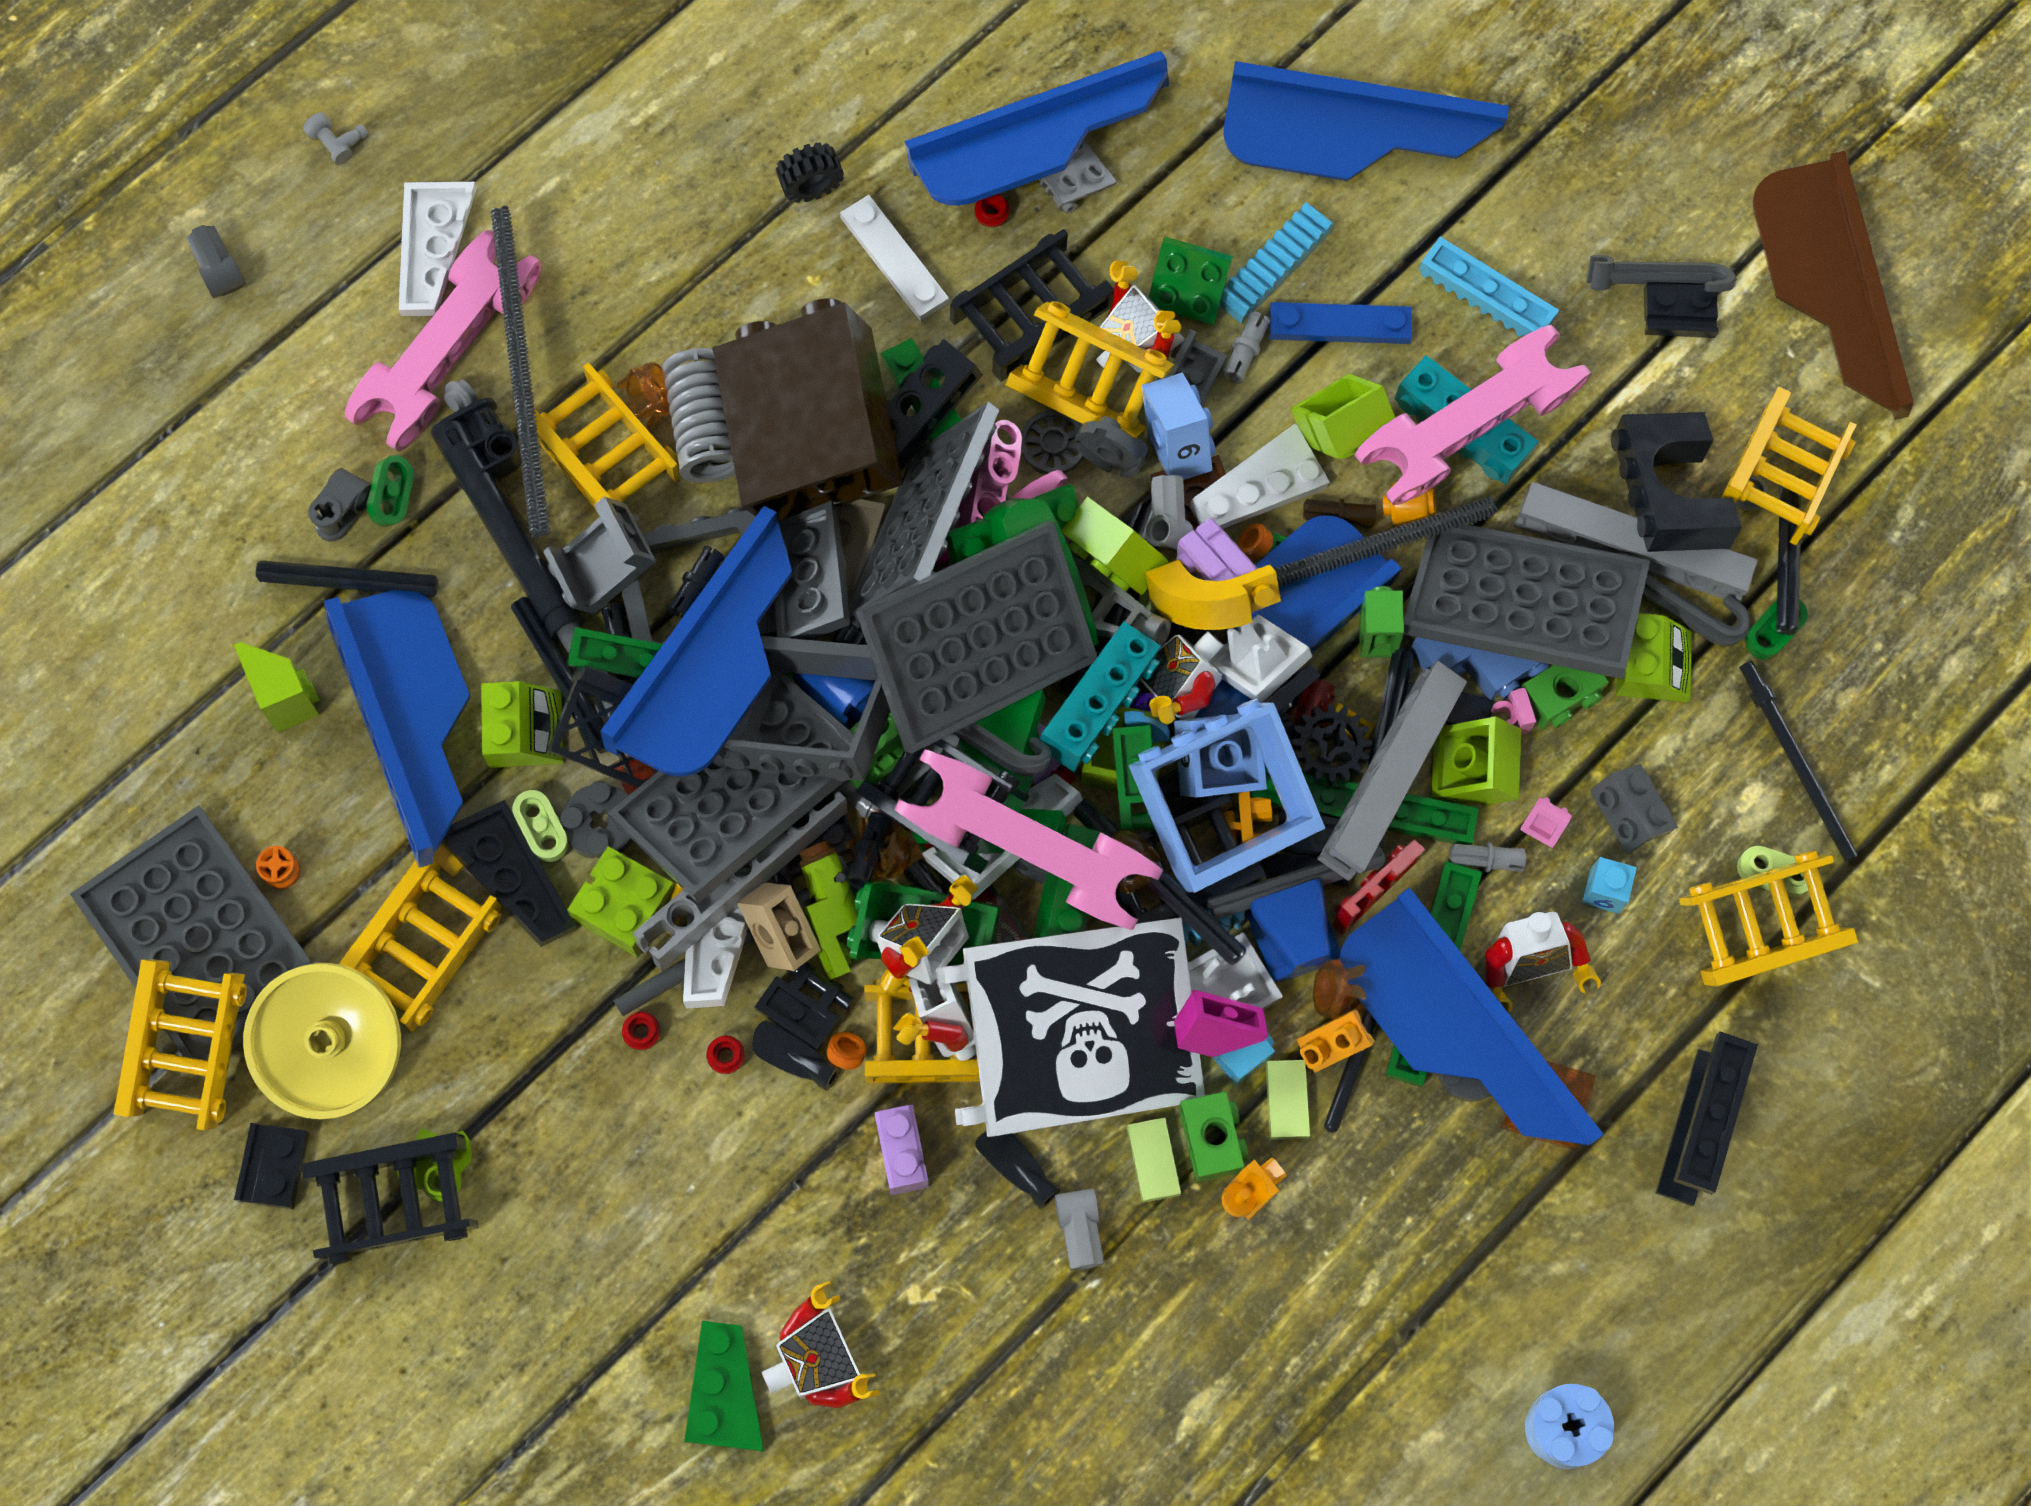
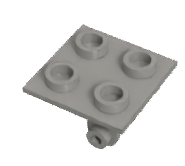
M1083 140L1065 170L1038 179L1041 187L1046 188L1045 192L1047 195H1053L1059 211H1065L1066 214L1073 212L1077 208L1076 200L1117 183L1085 140Z

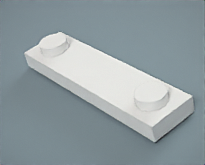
M870 195L865 196L840 212L841 220L920 322L949 304V297Z

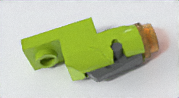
M826 840L800 851L799 854L802 861L799 864L805 876L810 899L814 897L817 902L802 910L821 948V951L817 954L828 979L831 980L851 972L848 966L851 963L849 951L843 942H838L836 936L849 931L852 926H856L858 911L855 909V900L860 889L847 883L846 879L850 870L840 855L837 856L835 849H830Z

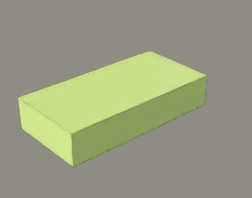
M1267 1061L1265 1065L1270 1140L1308 1139L1310 1137L1305 1061Z
M1160 1118L1128 1124L1127 1132L1142 1203L1180 1196L1181 1190L1166 1119Z

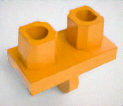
M1249 791L1238 793L1240 822H1235L1234 811L1223 813L1235 840L1236 837L1242 836L1243 844L1263 834H1253L1252 823L1272 821L1271 798H1250Z
M1357 1009L1329 1021L1296 1039L1301 1048L1300 1054L1308 1068L1313 1069L1314 1073L1375 1043L1372 1036L1364 1028Z
M1270 1158L1261 1166L1253 1160L1224 1189L1221 1197L1222 1205L1230 1215L1246 1217L1249 1220L1280 1191L1276 1185L1287 1175L1274 1158Z

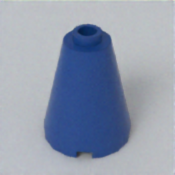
M794 673L793 675L798 686L848 730L861 720L875 684V680Z

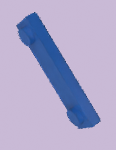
M1271 302L1269 307V319L1271 321L1269 325V340L1410 344L1412 340L1411 307Z

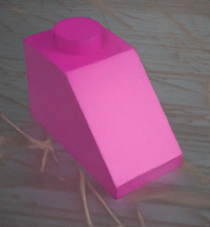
M1198 990L1192 991L1174 1020L1178 1048L1209 1057H1216L1265 1041L1268 1036L1263 1008Z

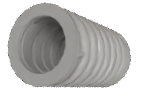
M697 348L678 352L664 361L662 372L665 389L668 392L667 401L670 405L669 413L672 417L671 424L674 429L673 436L676 442L680 475L683 479L695 483L717 482L733 477L736 474L713 349ZM698 359H708L711 361H698ZM694 360V362H689L678 366L679 364L685 361ZM730 461L725 464L711 466V463Z

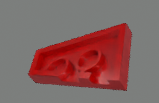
M1415 839L1407 847H1404L1402 844L1398 845L1386 858L1388 864L1379 872L1374 869L1361 882L1360 886L1362 888L1353 896L1349 894L1335 908L1334 911L1337 913V916L1332 926L1344 935L1420 860L1425 849Z

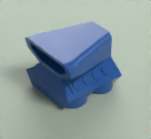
M1314 879L1251 902V911L1247 912L1246 915L1251 925L1252 935L1256 939L1263 956L1265 968L1274 983L1293 979L1330 966L1340 960L1341 950L1326 915L1324 887L1321 879Z

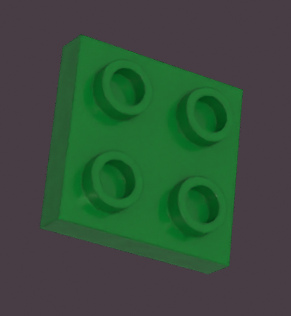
M1164 237L1148 297L1160 310L1173 311L1177 315L1214 325L1233 256Z

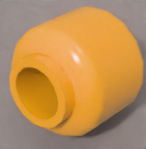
M1395 481V482L1391 485V488H1392L1398 481ZM1435 488L1396 506L1392 505L1386 494H1383L1384 516H1391L1393 524L1398 528L1399 526L1403 527V524L1407 525V523L1412 521L1416 523V520L1420 521L1424 517L1428 518V516L1433 517V514L1436 515Z

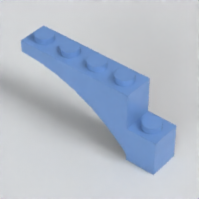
M1419 637L1415 638L1410 648L1415 660L1423 670L1430 669L1437 660L1459 676L1463 675L1467 670L1487 699L1491 701L1499 696L1507 699L1511 691L1521 688V682L1529 677L1533 678L1551 667L1547 663Z

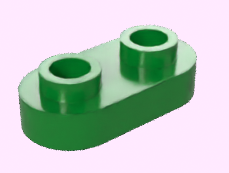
M391 455L377 463L374 470L367 501V512L370 519L382 527H389L399 523L406 515L414 471L409 461L402 456ZM388 471L393 474L394 481L389 479ZM380 504L385 506L386 514L382 512Z
M1800 599L1799 628L1796 630V633L1805 624L1808 617L1807 608ZM1777 600L1751 627L1745 637V646L1748 652L1761 660L1775 657L1794 636L1779 634L1776 630ZM1758 639H1765L1768 642V647L1761 646L1758 643Z

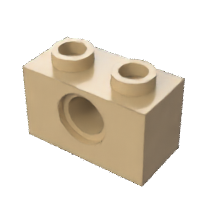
M764 882L737 902L768 967L795 971L821 951L791 885Z

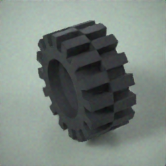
M821 142L815 143L813 147L810 144H806L802 150H799L798 147L793 149L794 154L790 155L787 153L784 155V160H779L777 163L778 167L775 169L785 197L790 201L794 199V202L800 203L802 199H804V202H810L812 197H815L816 200L820 199L823 193L830 194L832 192L831 188L837 189L840 186L839 182H843L844 172L835 149L827 143L821 145Z

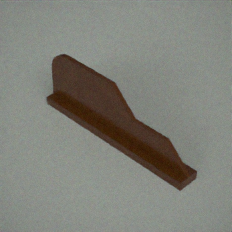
M1846 152L1831 153L1830 160L1771 173L1759 183L1755 190L1753 211L1776 298L1828 327L1842 382L1845 386L1890 410L1893 413L1894 420L1909 417L1914 401Z

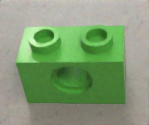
M1380 586L1372 588L1371 591H1365L1359 614L1360 658H1391L1392 653H1395V650L1400 648L1404 634L1403 591H1393L1391 587Z
M1553 665L1523 683L1521 688H1526L1536 724L1543 731L1551 725L1555 729L1564 725L1573 718L1574 715L1571 712L1581 706L1587 710L1603 699L1601 693L1609 682L1601 674ZM1563 686L1568 688L1572 693V697L1566 698L1561 696L1556 687Z
M1226 1091L1181 1101L1178 1110L1195 1182L1198 1183L1239 1174L1244 1169L1243 1162L1249 1161L1245 1140L1244 1138H1237L1234 1124H1239V1114L1235 1101H1228ZM1209 1128L1220 1129L1225 1136V1142L1221 1145L1210 1144L1205 1138V1130Z

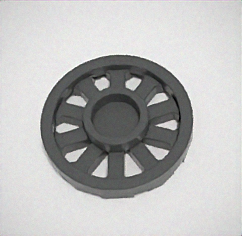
M1056 410L1043 411L1034 415L1027 421L1021 432V454L1025 462L1036 472L1048 474L1056 470H1062L1064 474L1073 471L1082 462L1084 457L1078 450L1081 442L1069 441L1075 439L1082 424ZM1055 418L1061 421L1058 427L1054 426L1053 421ZM1043 420L1047 428L1043 429L1038 422ZM1072 425L1075 427L1073 430L1065 432L1067 426ZM1034 431L1039 437L1029 436L1028 432ZM1027 445L1037 446L1031 450L1026 448ZM1068 451L1078 452V455L1074 457ZM1043 454V456L1041 457V459H1040L1039 462H1037V461H1035V460L1033 459V458H1035V457H1037V456ZM1060 456H1061L1068 464L1062 466V465H1061V462H1060ZM1050 457H1052L1054 467L1046 466Z

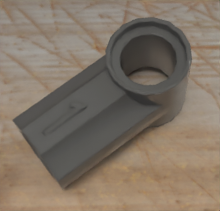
M201 225L192 229V233L186 238L195 259L201 267L199 272L212 298L245 285L246 283L232 255L229 256L215 226Z

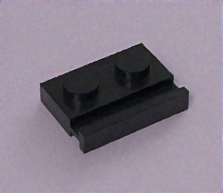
M1647 282L1644 287L1645 335L1715 338L1718 333L1717 292L1705 291V285Z
M250 1123L234 1200L241 1203L246 1202L293 1210L309 1132L301 1129Z

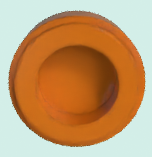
M1255 523L1246 527L1241 532L1236 545L1251 561H1256L1264 557L1271 549L1273 534L1262 524Z
M840 1032L831 1037L826 1053L830 1062L842 1069H855L862 1065L867 1052V1046L859 1036L849 1032Z

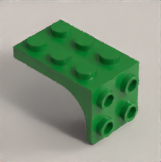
M891 880L867 882L864 888H860L855 900V909L858 911L856 926L851 927L847 939V947L851 948L850 958L857 960L865 958L881 959L878 943L871 941L869 937V929L873 921L879 919L889 922L905 904L932 905L942 903L949 894ZM971 900L969 905L964 906L961 912L969 938L947 966L964 963L963 948L995 943L1002 907Z

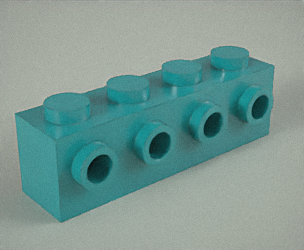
M1425 355L1399 384L1394 400L1398 402L1399 407L1405 413L1415 415L1424 421L1470 392L1471 389ZM1508 418L1457 452L1464 458H1471L1479 464L1484 473L1491 479L1499 480L1504 485H1507L1531 458L1539 441Z
M1123 621L1042 732L1040 740L1050 747L1052 758L1075 772L1081 762L1089 764L1100 747L1095 742L1102 733L1106 736L1110 735L1112 728H1115L1120 720V717L1116 715L1122 705L1129 708L1139 694L1140 689L1136 685L1141 678L1149 680L1156 671L1160 661L1155 658L1161 645Z

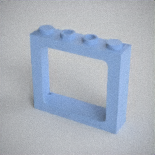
M1258 699L1245 702L1237 707L1239 713L1228 718L1223 714L1209 719L1204 723L1205 729L1195 734L1192 730L1180 733L1171 738L1172 745L1163 749L1155 746L1144 750L1138 754L1140 760L1129 765L1177 882L1187 892L1195 893L1325 829L1274 703H1259ZM1248 727L1254 735L1287 816L1286 821L1235 848L1195 866L1190 860L1158 784L1156 772L1158 769Z

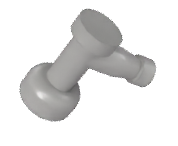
M316 113L305 122L303 126L304 133L310 139H320L331 152V159L335 164L345 163L352 156V150L349 147L353 146L360 139L363 140L368 137L367 130L360 124L354 130L336 138L330 131L332 126L330 119L325 113Z

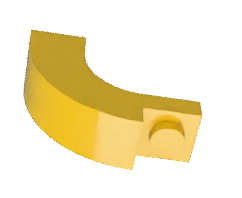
M1179 559L1145 572L1150 601L1166 619L1188 628L1221 630L1243 626L1253 622L1252 612L1281 602L1277 574L1271 565L1223 581L1198 579L1186 570Z

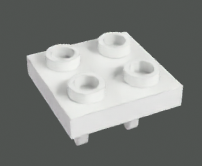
M1258 614L1252 620V623L1239 626L1238 630L1229 628L1227 631L1228 642L1210 662L1222 674L1224 681L1252 700L1258 699L1259 703H1262L1312 657L1308 646Z
M1244 932L1235 936L1246 948L1244 957L1235 965H1230L1214 949L1188 963L1191 993L1193 990H1198L1263 1008V1010L1277 1003L1283 997Z

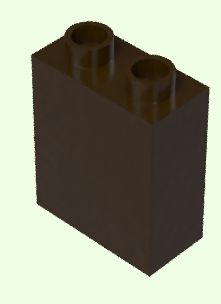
M824 298L811 301L801 308V317L779 325L768 321L745 324L735 332L736 340L712 348L741 506L755 517L765 506L776 511L777 520L781 521L829 501H832L837 507L903 485L872 328L845 302L842 303L837 299Z

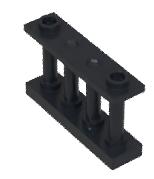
M1062 229L1055 235H1046L1038 242L1034 249L971 291H962L950 304L951 322L956 325L967 317L995 351L992 372L1000 382L1008 378L1010 373L1020 365L1025 366L1030 363L1046 324V321L1042 324H1034L1007 291L1009 288L1024 279L1043 303L1047 301L1061 303L1036 273V270L1052 260L1080 294L1079 299L1070 305L1064 304L1070 308V313L1091 322L1111 308L1114 288L1106 280L1097 287L1096 285H1090L1064 254L1067 250L1068 233L1065 229ZM996 298L1023 331L1022 337L1012 344L1011 342L1006 343L979 310V308ZM1059 328L1052 347L1072 334Z
M944 739L934 742L935 745L943 749L940 755L952 759L957 758L961 762L992 777V782L996 784V787L989 796L992 800L1003 805L1008 795L1012 794L1024 802L1028 801L1030 796L1018 788L1021 781L1002 769L999 775H997ZM924 748L914 753L904 751L886 781H880L878 786L866 780L861 783L856 793L963 866L979 874L983 872L989 861L977 854L980 848L977 845L981 839L980 837L967 831L957 848L925 832L894 810L899 801L897 797L900 792L897 790ZM931 768L912 799H906L905 802L925 806L942 780L939 773Z
M1228 794L1223 797H1219V795L1209 796L1198 803V808L1173 818L1190 860L1195 866L1204 863L1189 831L1190 828L1210 820L1224 852L1238 846L1223 814L1226 811L1232 810ZM1147 830L1131 837L1167 873L1154 845L1161 842L1157 832H1149ZM1257 862L1195 893L1190 892L1188 894L1204 908L1208 898L1266 880V874L1260 862ZM1128 876L1118 883L1116 889L1127 913L1138 919L1136 924L1179 917L1163 900L1160 901L1161 906L1150 911L1142 908Z
M1720 1031L1716 1034L1711 1053L1701 1049L1696 1051L1655 1194L1693 1207L1698 1190L1711 1195L1716 1193L1758 1044Z
M455 1132L302 1163L303 1179L316 1182L317 1187H321L330 1246L313 1250L314 1258L327 1259L328 1265H336L352 1261L351 1254L439 1236H444L445 1242L467 1238V1231L478 1229L479 1225L478 1220L461 1219L453 1160H456L455 1153L467 1151L465 1136ZM432 1158V1163L437 1164L446 1223L423 1228L414 1168L418 1167L417 1161ZM393 1166L394 1171H398L407 1231L384 1236L376 1176L379 1175V1169ZM355 1174V1179H360L368 1239L345 1243L337 1184L341 1183V1176Z

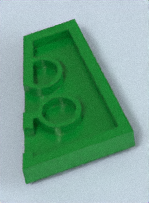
M702 1321L684 1439L685 1443L765 1452L741 1325Z

